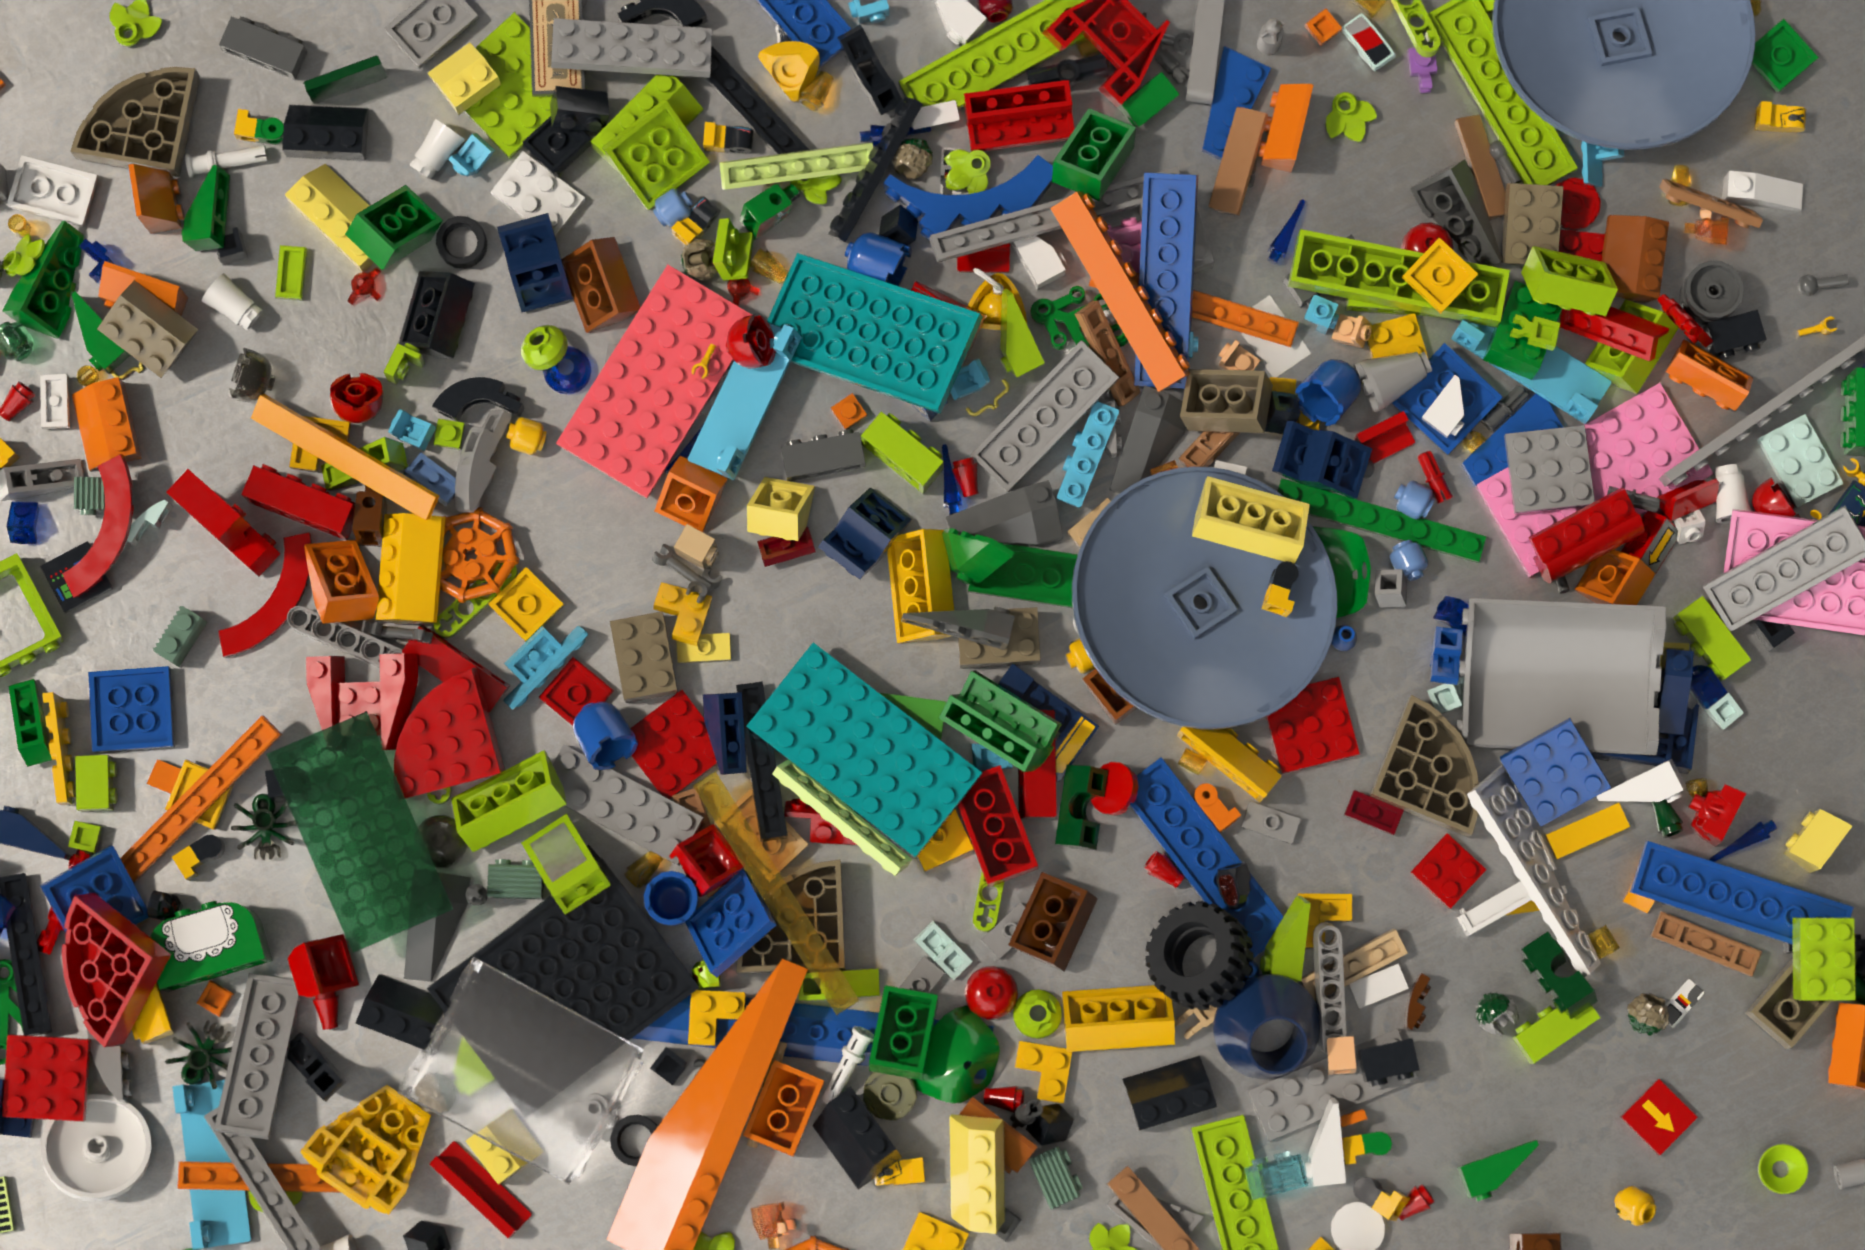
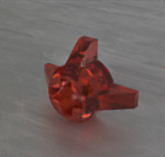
M377 267L369 273L362 272L353 277L351 281L353 291L347 300L352 306L359 297L368 298L371 296L376 301L382 297L376 291L375 279L381 273ZM359 280L363 281L360 287L357 283Z
M748 278L729 280L727 284L729 295L733 298L732 303L738 307L740 300L746 299L749 295H759L760 289L751 286Z

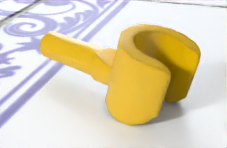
M1829 316L1818 325L1798 330V335L1803 336L1815 332L1829 335L1836 331L1837 328L1829 329L1826 326V322H1830L1835 318Z
M710 343L704 358H702L700 363L693 366V375H695L696 369L702 366L705 369V373L701 379L707 378L709 375L707 366L716 345Z

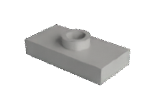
M1250 801L1241 827L1293 844L1301 818Z
M1021 902L981 939L999 959L1012 948L1008 944L1025 909Z
M924 956L899 988L930 993L944 976L945 972Z

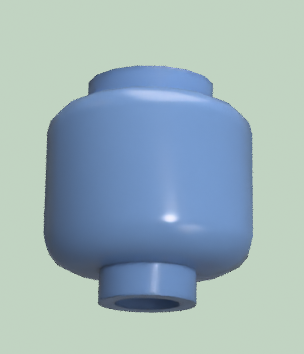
M673 188L655 200L656 208L653 209V212L664 227L668 225L672 228L677 221L680 222L690 216V206L694 203L686 191L681 193Z
M1414 480L1410 481L1407 486L1401 484L1394 496L1398 500L1396 504L1397 510L1415 520L1421 516L1425 518L1435 502V499L1432 498V490Z
M1406 540L1392 548L1393 552L1390 554V561L1394 569H1402L1405 578H1408L1409 581H1414L1424 576L1423 571L1428 567L1429 563L1421 544L1413 543L1412 540Z

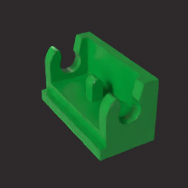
M1160 72L1117 108L1133 126L1139 128L1180 94L1166 76Z

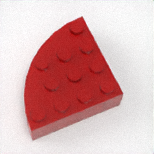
M477 667L460 672L433 688L417 704L407 718L398 738L394 757V785L397 801L500 774L505 770Z
M96 893L75 895L67 913L64 926L67 929L66 942L62 944L63 973L69 997L74 1008H78L84 1018L83 1024L104 1048L124 1044L171 954Z

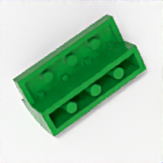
M976 670L970 672L960 694L949 696L939 716V719L1023 772L1034 771L1045 762L1054 748L1051 744L1061 726L1060 722Z

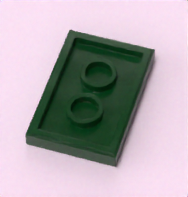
M375 55L306 80L303 84L312 103L316 104L388 77L379 56Z

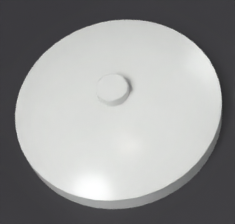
M106 1094L87 1095L86 1121L49 1120L41 1138L42 1163L52 1183L65 1194L84 1201L109 1200L129 1191L142 1178L151 1158V1136L143 1116L130 1103L122 1104L114 1096Z

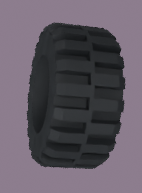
M1197 901L1196 904L1187 902L1182 904L1181 909L1174 907L1169 910L1170 915L1161 917L1158 921L1160 924L1157 929L1153 928L1150 936H1152L1151 942L1146 944L1145 951L1149 953V956L1145 957V964L1150 968L1148 970L1150 980L1155 982V987L1179 1005L1181 1004L1189 1009L1208 1010L1210 1005L1214 1008L1223 1005L1224 999L1230 1001L1236 996L1234 992L1238 988L1241 990L1246 984L1243 980L1245 976H1250L1252 968L1249 967V962L1254 960V953L1249 950L1253 947L1252 940L1247 936L1248 931L1244 925L1239 923V920L1213 903L1208 904L1205 901ZM1214 935L1216 952L1210 965L1197 975L1185 977L1183 973V958L1189 946L1200 937Z

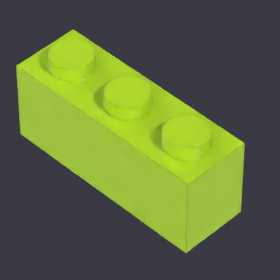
M1703 595L1673 617L1676 630L1682 636L1686 635L1691 641L1690 647L1692 651H1694L1697 657H1703L1708 664L1706 666L1707 670L1712 673L1715 679L1718 678L1720 681H1723L1751 660Z
M1550 1005L1537 1014L1539 1017L1537 1021L1532 1024L1526 1021L1517 1027L1515 1031L1518 1034L1513 1036L1512 1039L1528 1062L1534 1064L1600 1019V1016L1594 1007L1590 1006L1570 1019L1565 1012L1561 1014L1556 1007L1553 1009Z

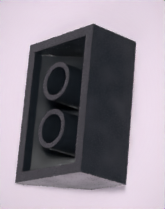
M289 105L284 122L282 150L286 157L365 161L369 109Z
M419 271L398 344L404 346L405 343H409L420 349L419 353L438 358L453 359L458 349V341L462 327L465 324V317L473 296L475 283L453 273Z
M378 974L365 997L355 1024L435 1054L448 1021V1016L431 994Z
M1200 1055L1122 1079L1138 1131L1217 1107Z
M851 1086L831 1100L812 1125L858 1190L902 1158Z

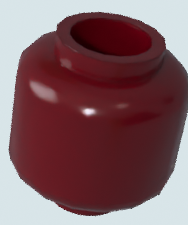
M977 0L979 11L987 20L993 23L1006 20L1013 10L1012 0Z

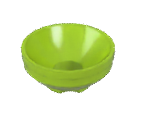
M553 325L539 326L530 331L524 338L521 345V355L530 368L546 370L562 360L567 351L568 341L565 334L559 328ZM544 335V339L540 344L532 345L535 337Z
M1030 990L1021 995L1016 1001L1013 1009V1020L1018 1030L1025 1036L1035 1039L1048 1037L1056 1031L1061 1023L1062 1009L1060 1003L1055 996L1045 990ZM1041 1005L1044 1007L1046 1017L1042 1021L1037 1022L1030 1017V1009L1033 1006Z
M1778 1144L1770 1147L1762 1154L1758 1163V1174L1763 1185L1769 1190L1779 1194H1789L1800 1189L1805 1183L1808 1175V1164L1803 1153L1797 1148L1787 1144ZM1782 1161L1787 1165L1788 1170L1784 1177L1779 1178L1774 1175L1772 1167L1775 1162Z

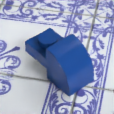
M1436 626L1430 659V682L1457 685L1463 630Z

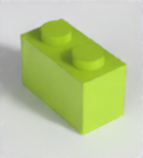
M109 755L75 756L76 810L80 812L114 811V804L118 802L117 788H113V777H117L116 761H113V757Z

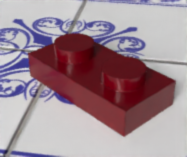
M809 527L805 528L798 541L785 540L779 537H770L757 541L765 567L816 552Z
M1353 790L1343 816L1394 836L1404 810Z

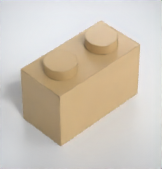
M686 524L674 546L677 556L703 570L706 569L707 565L712 566L719 554L714 538Z

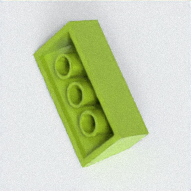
M656 75L591 140L593 149L619 174L620 172L602 147L663 99L668 101L686 128L704 110L675 76Z
M545 750L451 798L457 833L472 852L487 847L494 841L512 834L514 831L535 822L537 819L567 804L564 787Z

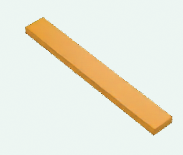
M262 394L259 396L251 419L422 519L428 520L431 518L439 499L438 494L268 395Z

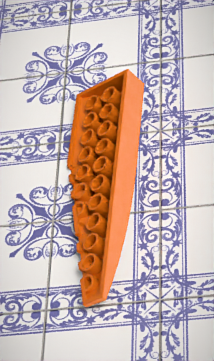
M782 958L761 989L747 1005L744 1012L735 1021L729 1032L680 1095L677 1102L662 1119V1122L647 1140L606 1240L626 1250H693L807 973V968Z

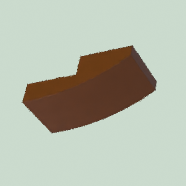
M1423 973L1417 976L1407 1000L1404 1029L1411 1031L1414 1027L1418 1029L1426 1017L1423 1014L1426 1007L1417 1002L1419 998L1424 1000L1431 989V986L1428 985L1431 978Z

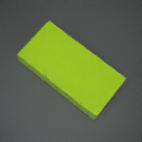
M280 245L275 291L276 299L303 301L307 259L306 247Z

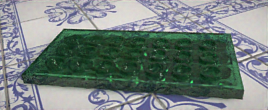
M367 711L266 754L352 953L453 910Z

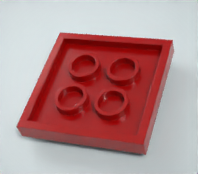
M1339 677L1308 684L1293 700L1266 717L1281 774L1360 754Z
M680 690L631 727L638 742L636 751L631 756L658 792L669 800L673 798V795L681 792L717 765L704 717L683 690Z
M7 1035L2 1117L86 1121L91 1039Z

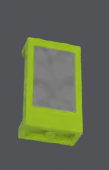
M567 814L521 842L553 898L565 915L611 885Z

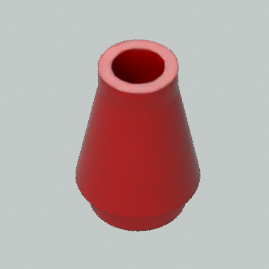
M18 381L16 385L11 386L0 408V416L10 422L13 417L33 402L32 398L35 396V393L28 386Z
M973 457L952 462L954 467L952 472L960 486L963 497L979 494L977 463H974Z
M1155 851L1144 865V868L1148 871L1147 874L1170 884L1174 888H1177L1185 877L1165 853L1161 854Z
M335 991L315 996V999L312 1000L321 1021L322 1030L337 1028L339 995H336Z
M1018 1086L986 1088L984 1104L1015 1113L1016 1109L1024 1104V1089H1018Z
M1423 1184L1419 1187L1415 1185L1406 1195L1410 1199L1399 1218L1403 1221L1410 1216L1431 1208L1430 1205L1435 1201Z

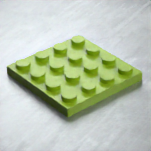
M515 12L475 47L498 75L501 85L464 111L509 159L523 147V141L551 116L550 101L552 96L533 97L530 28Z

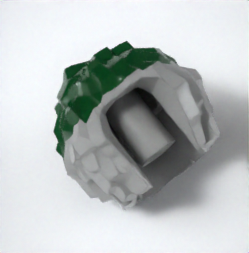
M1492 992L1484 994L1475 1011L1480 1028L1493 1035H1504L1497 1025L1500 1027L1507 1025L1509 1021L1507 1017L1514 1024L1519 1019L1514 1000L1504 994Z

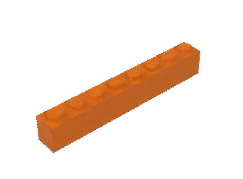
M1077 191L1050 209L1157 391H1163L1190 375L1188 368H1190L1189 362L1183 354H1178L1174 347L1176 341L1169 331L1166 332L1161 325L1163 319L1156 308L1152 309L1147 301L1149 295L1142 285L1138 286L1134 276H1136L1133 267L1129 262H1124L1120 255L1122 253L1120 245L1115 239L1111 240L1107 233L1109 227L1102 216L1098 217L1095 213L1093 199L1088 193L1084 194L1083 191Z

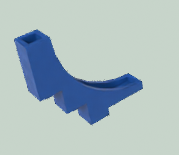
M1037 155L1024 170L1007 182L989 190L968 195H943L926 192L909 186L892 175H889L883 183L886 196L894 202L900 200L907 206L906 209L914 217H922L919 222L920 233L929 240L930 235L951 230L959 219L962 221L960 224L965 226L993 218L999 210L1002 212L1000 215L1036 206L1053 184V165Z

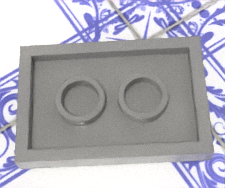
M416 0L384 29L420 69L479 19V16L465 0Z

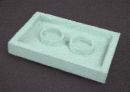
M1805 414L1757 439L1795 509L1844 484Z

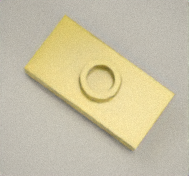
M730 633L701 634L698 646L676 641L678 663L731 660Z

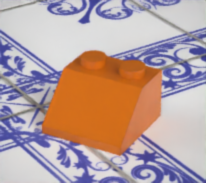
M679 456L668 472L654 511L681 525L686 526L688 524L704 532L721 498L728 478L693 464L688 459Z
M1614 549L1590 563L1574 590L1597 604L1637 605L1654 578L1655 573L1641 559Z

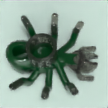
M258 794L254 798L252 803L254 814L238 803H235L234 807L252 819L253 825L231 826V830H259L251 838L237 846L238 850L252 844L260 836L262 840L254 849V859H258V850L260 849V856L263 860H265L266 853L269 854V859L272 860L275 856L274 848L277 849L278 858H281V848L270 837L273 835L291 846L294 845L293 840L272 830L273 828H288L298 825L296 820L276 823V819L285 812L286 808L292 803V800L290 798L287 799L275 814L276 804L268 798L267 794Z
M207 1020L203 1028L206 1041L202 1043L198 1032L194 1029L191 1022H188L186 1026L192 1033L199 1048H195L187 1042L173 1037V1042L190 1050L188 1056L166 1059L165 1064L188 1061L181 1070V1078L190 1085L198 1084L202 1081L207 1070L212 1089L215 1090L217 1085L215 1075L210 1066L211 1062L225 1070L228 1069V1065L212 1057L211 1054L230 1053L232 1047L213 1049V1045L226 1042L231 1032L228 1031L225 1037L221 1038L224 1034V1026H221L216 1031L217 1023H213L209 1031H207L210 1020Z

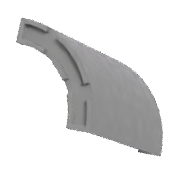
M1469 598L1468 609L1463 608L1462 624L1467 625L1465 660H1460L1459 676H1464L1462 720H1457V730L1468 747L1515 749L1571 718L1591 752L1638 755L1657 754L1659 743V708H1654V706H1658V692H1660V656L1663 654L1666 631V606Z

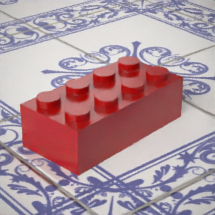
M262 464L261 468L253 465L241 494L250 504L345 541L349 539L353 528L355 503L351 501L350 497L340 493L332 496L327 492L326 488L314 483L311 484V487L306 486L305 483L301 482L302 479L291 474H287L285 478L277 472V469Z
M1001 765L983 771L981 777L958 804V808L989 888L1039 868Z

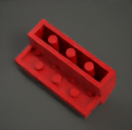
M1069 80L964 93L965 116L971 152L974 150L990 151L1067 141L1074 131L1073 105Z
M1621 487L1528 538L1537 555L1533 557L1543 580L1551 584L1644 534L1645 529L1640 514L1636 513L1626 490Z

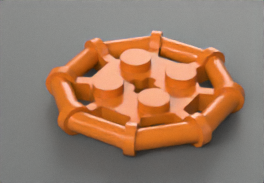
M478 507L474 513L464 512L449 517L443 516L445 517L444 536L449 530L452 533V537L443 548L442 556L446 569L441 572L440 589L458 599L459 603H466L470 599L500 593V588L514 566L519 564L520 560L516 554L512 525L504 523L483 511L482 507ZM474 521L473 528H463L457 532L453 527ZM482 522L494 528L497 532L493 535L485 533L481 530ZM503 539L506 555H499L497 552V542ZM475 550L477 558L465 561L467 558L465 554L468 551ZM498 563H503L497 575L492 580L490 576L493 573L494 569L496 568ZM453 576L462 581V585L458 588L446 581V579ZM480 579L481 581L486 580L488 584L469 589L470 584L474 583L473 581Z

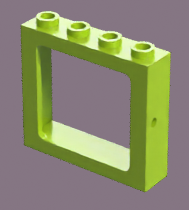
M17 553L0 561V580L9 575L15 577L45 636L42 640L1 660L0 678L11 673V668L18 664H21V666L30 664L36 660V655L44 651L48 654L57 650L60 647V643L64 641Z

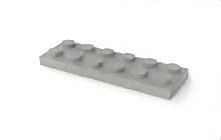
M554 18L551 68L710 78L712 28Z
M1081 340L973 451L971 456L1007 492H1010L1120 377Z
M1843 506L1703 584V588L1731 632L1865 558V538L1846 506Z
M563 744L553 763V767L564 787L567 802L564 806L680 866L677 856L670 859L669 855L677 844L698 832L705 818L612 769L595 770L588 763L584 754Z
M253 973L248 974L214 1127L216 1132L270 1139L301 996L298 995L294 980Z
M1398 1029L1354 1046L1356 1073L1328 1075V1058H1325L1249 1090L1248 1094L1268 1141L1321 1120L1330 1098H1336L1339 1103L1340 1112L1419 1079L1416 1071H1414L1413 1078L1398 1081L1397 1076L1387 1078L1388 1083L1373 1087L1371 1081L1364 1083L1357 1051L1402 1041Z

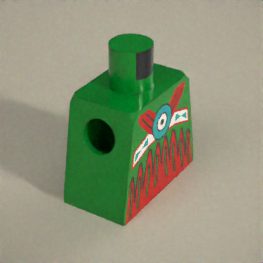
M774 184L744 203L739 221L748 232L753 233L754 240H757L790 214L792 202L800 197V193L793 184L788 185L783 190L778 184Z

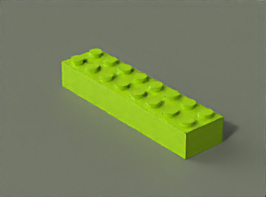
M1300 229L1296 239L1287 287L1497 327L1501 322L1510 270L1466 262L1478 275L1440 314L1402 278L1424 253Z

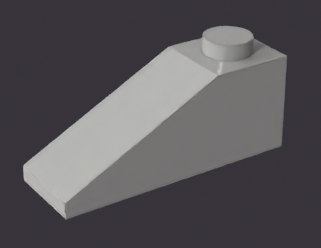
M81 460L56 461L1 469L0 501L29 498L74 488V477H84Z

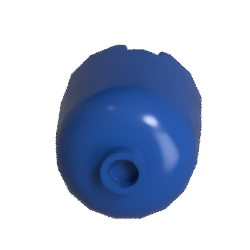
M871 232L862 234L854 243L850 242L845 251V257H848V270L896 286H900L908 268L903 266L906 256L911 258L912 248L910 246Z
M1337 359L1324 361L1297 387L1295 392L1298 393L1299 408L1313 422L1318 419L1326 422V426L1336 424L1361 392L1359 374L1345 361Z
M608 702L589 703L581 709L574 719V735L588 763L595 770L613 768L616 766L615 761L623 756L625 759H628L636 751L638 742L635 734L620 711L613 704Z
M675 871L662 872L654 877L646 886L644 893V904L649 915L658 923L668 926H678L689 921L696 913L699 903L697 889L692 880L684 874Z

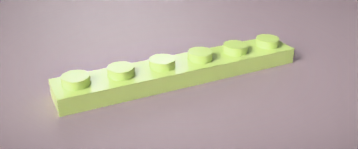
M866 142L719 162L722 189L858 172L865 169L868 164L873 143Z
M786 760L778 765L772 773L783 786L791 789L804 803L820 813L824 820L832 823L845 837L850 838L861 847L865 854L870 855L879 862L886 871L896 876L906 869L912 861L909 856L850 807L790 760Z

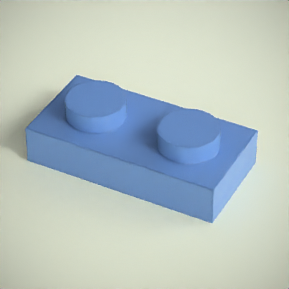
M420 453L404 471L405 476L438 494V501L444 506H447L455 497L456 478L423 453Z

